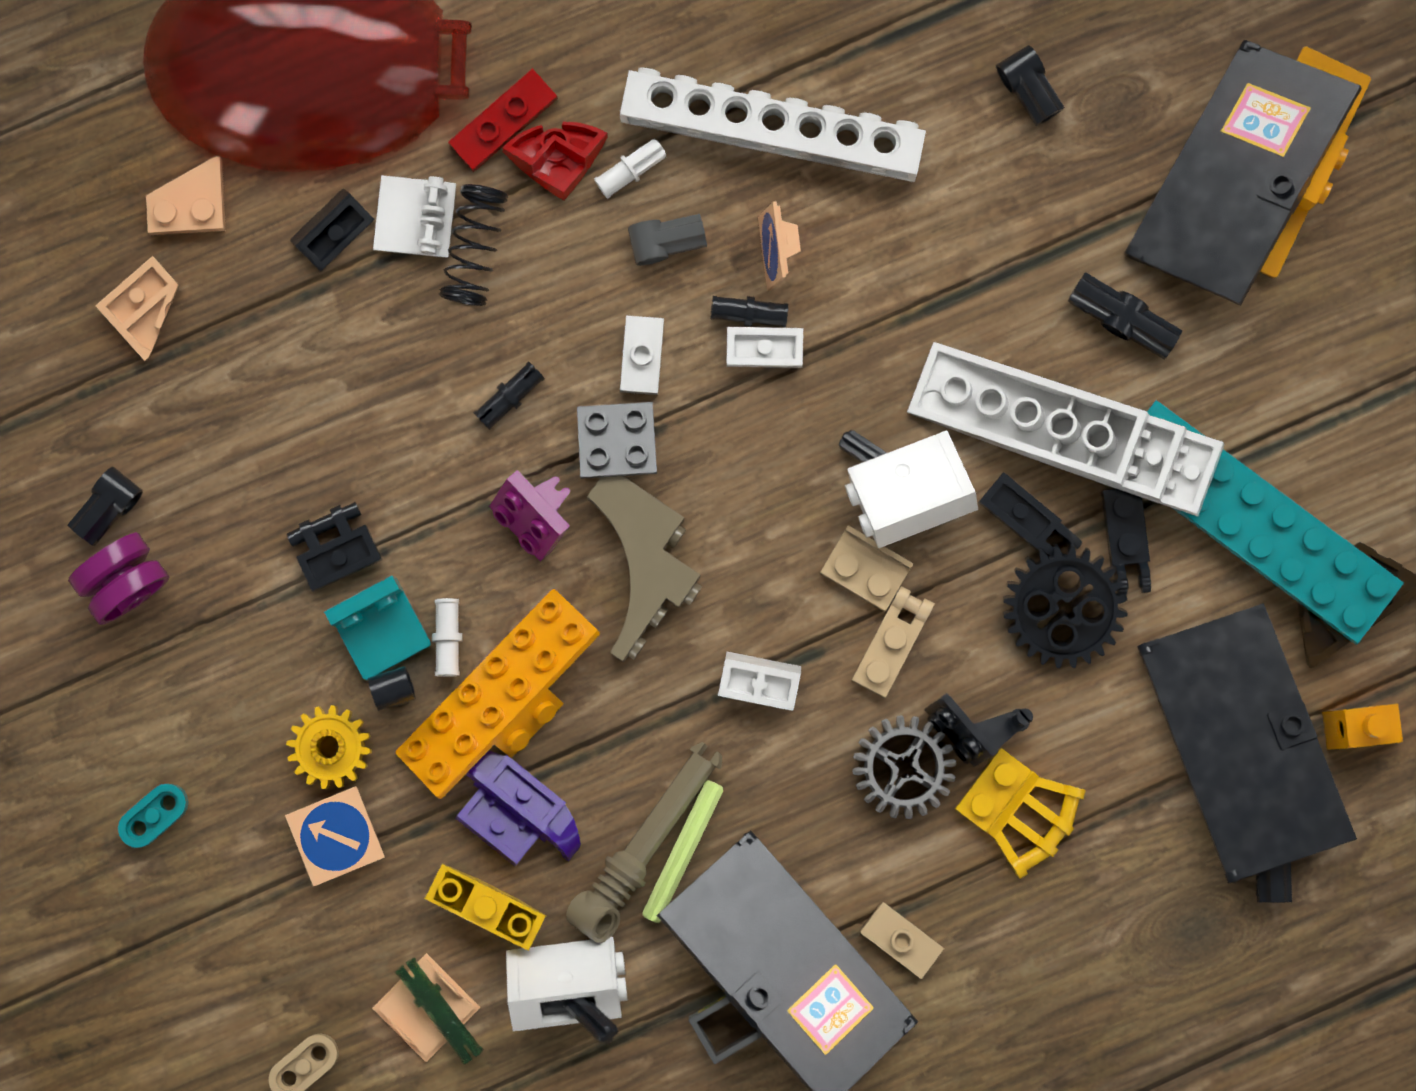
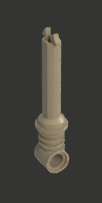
M701 742L691 747L690 750L693 754L624 851L616 852L612 858L606 857V867L603 871L607 874L605 876L599 875L598 879L601 880L599 884L594 882L592 886L595 888V891H583L571 901L566 913L567 921L597 943L605 942L616 932L620 923V911L617 910V907L623 908L625 906L622 900L624 898L629 900L631 897L628 894L629 890L634 892L637 888L644 887L646 882L643 879L647 874L646 865L715 767L718 769L722 767V755L718 751L710 761L701 756L708 747L705 743Z

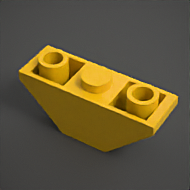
M445 864L441 865L425 897L426 900L528 951L546 917L545 914L518 898Z

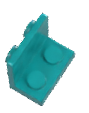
M393 575L324 612L331 626L337 628L360 674L365 680L380 674L431 646V641L398 579Z

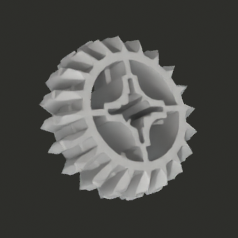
M897 716V728L892 729L888 719H884L881 721L884 733L880 734L875 727H871L868 731L875 740L870 743L866 739H860L859 744L868 749L866 755L854 753V759L864 761V768H853L852 772L854 775L865 774L866 780L857 783L856 787L858 790L870 787L871 792L864 797V801L869 803L877 796L880 801L876 805L875 810L879 813L885 809L887 804L892 805L890 809V817L892 818L897 817L899 807H904L905 818L912 819L913 806H917L918 812L924 816L927 814V808L924 804L927 800L935 808L940 806L939 800L934 796L937 791L944 796L949 795L950 790L941 786L942 781H955L954 775L944 773L945 767L956 766V760L949 759L944 761L943 754L953 750L952 745H945L939 748L937 743L945 737V734L938 732L931 738L928 735L933 728L931 722H927L922 731L918 730V717L913 716L910 720V726L905 727L903 716ZM897 735L915 737L912 744L902 754H895L881 747L886 740ZM925 744L931 750L935 760L934 778L924 772L918 764V758ZM913 750H915L910 758V767L921 778L916 775L909 777L908 774H905V777L899 778L894 785L898 777L899 768L887 756L894 760L900 758L901 761H904V756L910 757ZM874 757L879 758L890 769V778L884 791L878 786L873 774ZM908 780L916 781L927 787L926 791L912 799L901 800L893 798L897 790Z

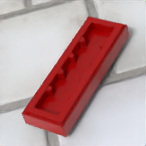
M532 68L449 140L448 144L467 166L475 172L558 99V96Z

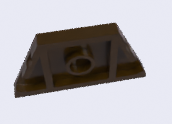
M1358 542L1354 544L1356 548L1404 582L1372 626H1374L1416 597V574L1402 567V564L1393 559L1386 558L1378 554L1373 548ZM1297 602L1306 663L1310 668H1313L1351 641Z

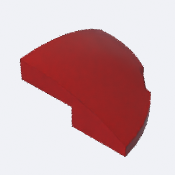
M563 122L562 129L552 128L545 132L543 131V126L539 125L515 136L502 147V151L535 182L565 201L593 164L608 138V133L591 125L576 122Z

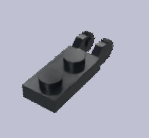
M1004 472L978 502L1036 551L1042 548L1048 557L1053 555L1054 547L1047 543L1046 540L1053 531L1068 546L1074 544L1075 549H1078L1082 544V541L1061 523L1062 520Z
M1119 489L1103 490L1101 496L1110 566H1113L1116 570L1114 573L1115 580L1121 579L1124 584L1117 590V593L1128 594L1129 584L1124 565L1137 564L1138 585L1141 593L1151 592L1150 569L1148 565L1150 555L1142 497Z

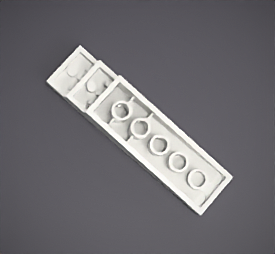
M933 342L907 411L914 416L995 446L1195 516H1199L1225 446L1224 442L1188 431L1184 426L1150 416L1146 411Z

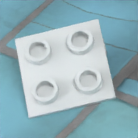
M381 175L373 250L448 258L456 183L443 182V178L433 176L429 177L428 180Z

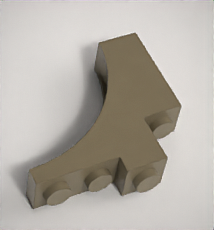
M624 476L600 477L587 496V499L606 516L614 527L624 547L629 565L630 600L628 612L619 638L610 652L613 656L624 662L628 656L633 660L637 657L647 642L642 638V635L648 626L651 625L656 628L668 611L663 606L666 600L678 608L681 607L683 602L689 606L702 589V586L697 583L701 575L665 551L667 545L674 548L684 535L686 529L681 526L684 522L683 516Z

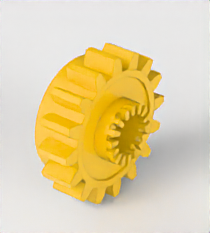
M331 705L328 714H325L324 710L318 706L315 707L314 718L305 713L301 715L304 722L303 727L292 725L291 730L297 734L296 740L287 741L286 745L294 747L296 753L291 754L287 758L288 761L299 762L300 765L294 772L296 775H301L305 772L309 774L306 781L308 785H313L317 779H321V789H328L331 780H334L335 785L338 788L344 787V777L347 776L350 780L356 781L358 779L355 772L356 768H367L368 765L362 758L363 755L372 754V749L364 747V741L371 738L370 733L360 732L359 729L364 724L362 719L354 722L350 720L352 717L351 710L346 709L340 716L338 715L337 706ZM328 736L335 738L339 746L338 753L332 758L325 757L320 749L322 741Z

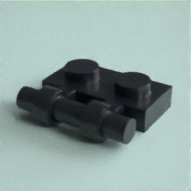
M356 502L343 508L341 505L331 508L330 514L312 522L309 519L299 523V528L286 534L292 547L305 541L308 545L309 551L296 558L312 592L383 560L367 525H363L355 530L351 529L349 521L362 515ZM337 527L341 536L321 545L318 535Z

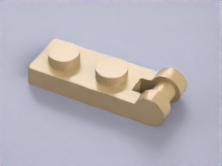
M900 586L852 678V681L886 698L935 604L926 598L923 601L910 595L911 591L903 586ZM902 608L915 614L911 624L897 618Z

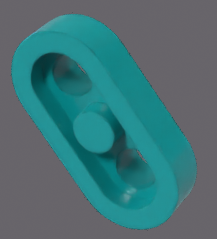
M162 784L155 787L121 817L118 824V833L121 840L126 845L135 848L150 845L186 813L188 808L187 794L181 787L175 784ZM168 795L172 796L176 802L172 810H167L163 805V800ZM137 821H143L146 825V831L143 835H138L134 831V825Z

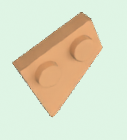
M220 157L209 159L146 195L147 227L150 235L226 231L223 167Z

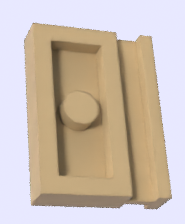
M848 525L820 574L885 612L913 563L885 546L878 549L873 539L866 538L863 533Z

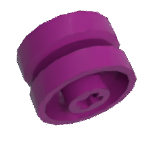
M137 532L126 535L101 549L69 576L68 581L78 596L90 597L95 595L91 599L88 610L100 625L109 623L139 606L161 589L170 578L159 561L144 562L150 548Z

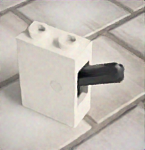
M854 430L845 432L842 435V439L839 442L840 449L861 462V464L847 469L850 483L845 485V489L852 506L860 505L863 514L858 516L862 530L866 538L873 535L878 549L978 510L976 492L947 430L889 453Z
M613 937L602 943L584 940L530 947L529 951L524 948L506 950L507 998L513 1031L580 1023L598 1042H604L605 1044L613 1042V1037L618 1034V1028L610 1019L622 1018L620 1002L628 1001L625 977H618L619 975H625L623 952H615Z

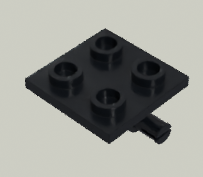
M948 693L924 709L929 714L927 719L928 722L933 724V728L937 732L945 733L954 743L952 748L955 754L964 763L968 764L970 762L973 767L992 758L998 753L997 750L1017 732L1026 730L1033 720L1032 712L1025 708L1015 709L974 724Z

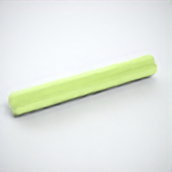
M710 780L704 783L642 912V915L648 920L655 923L661 922L657 914L670 903L723 793L721 785Z

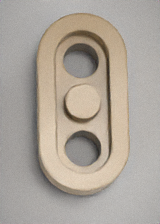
M321 1033L313 1034L306 1038L273 1066L268 1077L270 1089L272 1091H305L337 1062L339 1050L334 1039ZM315 1046H322L326 1050V1057L323 1060H318L314 1057L313 1049ZM286 1071L295 1073V1084L289 1085L285 1083L283 1075Z

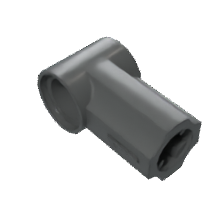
M700 214L665 222L648 220L628 227L636 265L658 263L668 259L669 255L707 247Z

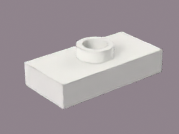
M626 315L620 392L658 395L664 318Z
M727 327V367L802 368L803 328Z

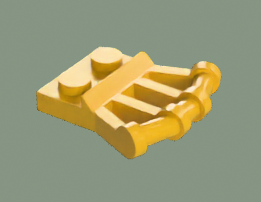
M999 748L998 753L992 757L954 809L994 838L1018 878L1021 879L1028 875V869L1049 856L1054 857L1059 850L1056 847L1065 835L1070 836L1075 829L1073 822L1080 799L1084 800L1086 790L1041 778L1004 749ZM1034 787L1065 795L1059 816L1029 794ZM1022 803H1025L1053 824L1044 838L1013 816ZM1006 824L1010 825L1034 843L1036 847L1018 858L1004 836L1003 828Z

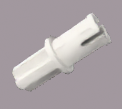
M653 139L628 157L622 155L619 163L599 177L594 178L604 196L609 199L611 195L631 181H640L639 176L666 157L665 150L657 140Z

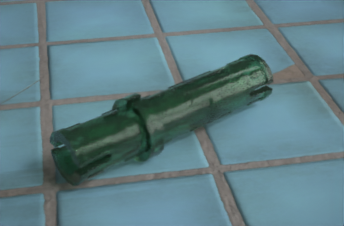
M411 958L406 962V965L414 974V977H411L403 965L394 973L399 976L415 997L413 1002L417 1008L422 1007L461 1059L462 1064H467L472 1058L464 1048V1045L468 1046L475 1057L483 1051V1048L479 1046L447 1001L439 993L442 989L438 983L433 985L417 963L416 958Z

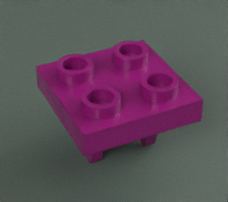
M517 470L506 479L489 507L493 511V515L498 523L508 527L519 538L521 547L528 554L535 555L541 562L552 552L570 527L557 513L560 505L569 495L570 490L566 487L561 491H557L555 487L560 480L556 476L533 487Z

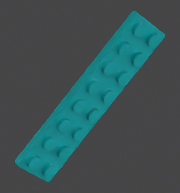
M1157 400L1147 411L1150 416L1184 426L1188 431L1203 435ZM1224 449L1199 516L1174 509L1355 645L1360 642L1404 584V582Z

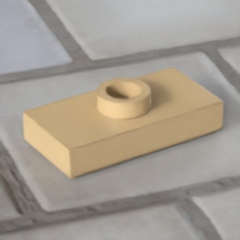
M883 901L859 931L920 979L924 977L944 950L941 945Z

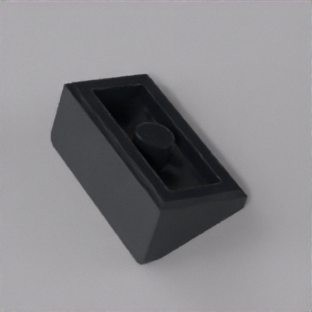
M342 189L290 241L321 272L375 219L348 191Z

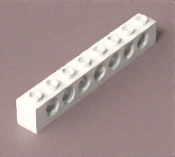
M638 68V72L629 70L620 110V120L622 123L915 182L918 173L926 130L918 129L919 125L910 121L898 120L896 124L881 122L882 117L871 113H860L859 117L844 114L845 110L836 106L824 105L822 109L808 107V102L797 98H786V101L783 102L771 99L770 94L762 91L750 90L749 94L734 92V87L723 83H712V87L697 84V80L689 76L676 75L675 79L660 77L659 71L650 68ZM658 93H667L673 98V102L666 108H659L653 104L652 99ZM696 100H703L708 103L710 109L706 114L698 116L689 110L690 104ZM735 107L741 108L746 112L747 117L740 123H733L726 117L728 110ZM769 115H776L783 120L784 125L779 130L772 131L763 125V120ZM811 122L820 128L821 133L815 138H807L801 134L800 127L805 123ZM843 130H850L857 136V142L853 145L845 146L838 141L837 134ZM881 137L888 138L893 142L894 150L889 153H881L874 147V141Z

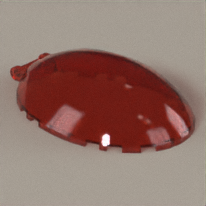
M165 0L157 10L147 32L143 53L145 80L154 103L167 122L188 141H192L214 156L238 162L243 166L270 171L309 172L335 170L340 166L355 163L361 165L372 162L373 158L391 151L396 152L417 140L419 135L440 117V99L465 100L469 98L470 88L465 86L467 35L471 34L472 23L465 20H444L443 10L433 0ZM442 35H452L450 85H440Z

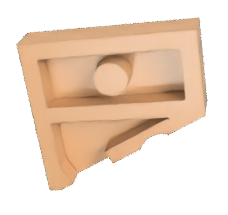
M152 256L95 306L142 359L146 361L151 356L179 284Z

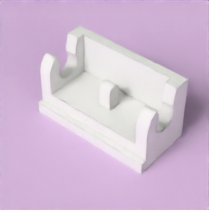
M727 651L718 696L793 711L801 676V666Z

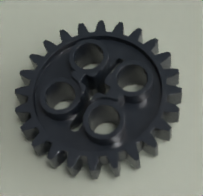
M1055 544L1053 555L1049 557L1041 548L1039 549L1040 560L1038 562H1035L1028 556L1025 558L1029 568L1027 571L1017 567L1014 569L1015 574L1020 579L1019 582L1007 581V587L1014 592V595L1003 596V602L1013 606V608L1004 611L1003 615L1005 619H1015V622L1007 627L1008 633L1020 632V635L1015 640L1016 646L1019 647L1028 643L1029 646L1026 654L1029 658L1039 651L1041 653L1040 662L1042 665L1050 657H1054L1056 668L1060 669L1063 659H1069L1072 668H1076L1077 657L1080 656L1088 664H1091L1090 652L1095 651L1099 655L1104 656L1105 653L1101 644L1106 642L1115 645L1116 641L1110 634L1111 631L1123 632L1124 630L1123 625L1116 621V618L1127 617V610L1118 607V604L1124 603L1128 599L1126 594L1115 593L1124 584L1121 579L1110 581V578L1116 571L1115 568L1110 566L1102 570L1104 557L1100 555L1091 561L1090 549L1087 547L1078 556L1076 555L1074 544H1070L1067 554H1061L1058 544ZM1066 571L1075 572L1079 576L1078 583L1072 588L1066 589L1058 584V578L1062 573ZM1088 584L1093 586L1091 591L1072 601V612L1067 613L1065 610H1061L1043 628L1037 626L1041 620L1047 619L1059 610L1057 603L1059 600L1063 599L1068 603ZM1034 595H1043L1048 598L1049 603L1045 610L1035 612L1027 606L1029 599ZM1089 601H1097L1103 607L1101 613L1094 618L1085 617L1081 611L1085 603ZM1060 624L1068 625L1072 628L1071 636L1065 641L1055 640L1051 636L1055 626Z

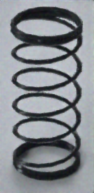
M464 184L461 186V195L477 205L461 206L456 209V213L460 218L474 225L456 226L452 229V233L455 237L470 245L452 246L448 249V253L454 259L467 265H452L443 269L445 275L463 285L444 286L439 289L441 291L439 295L444 299L462 304L484 306L487 304L485 296L462 289L488 292V288L456 278L449 274L447 270L461 268L490 272L494 270L464 260L454 255L451 250L465 248L493 252L498 250L465 239L458 235L455 230L471 228L501 232L500 228L484 225L463 216L460 210L488 209L505 212L504 208L487 205L477 200L489 203H506L508 195L495 188L476 184Z

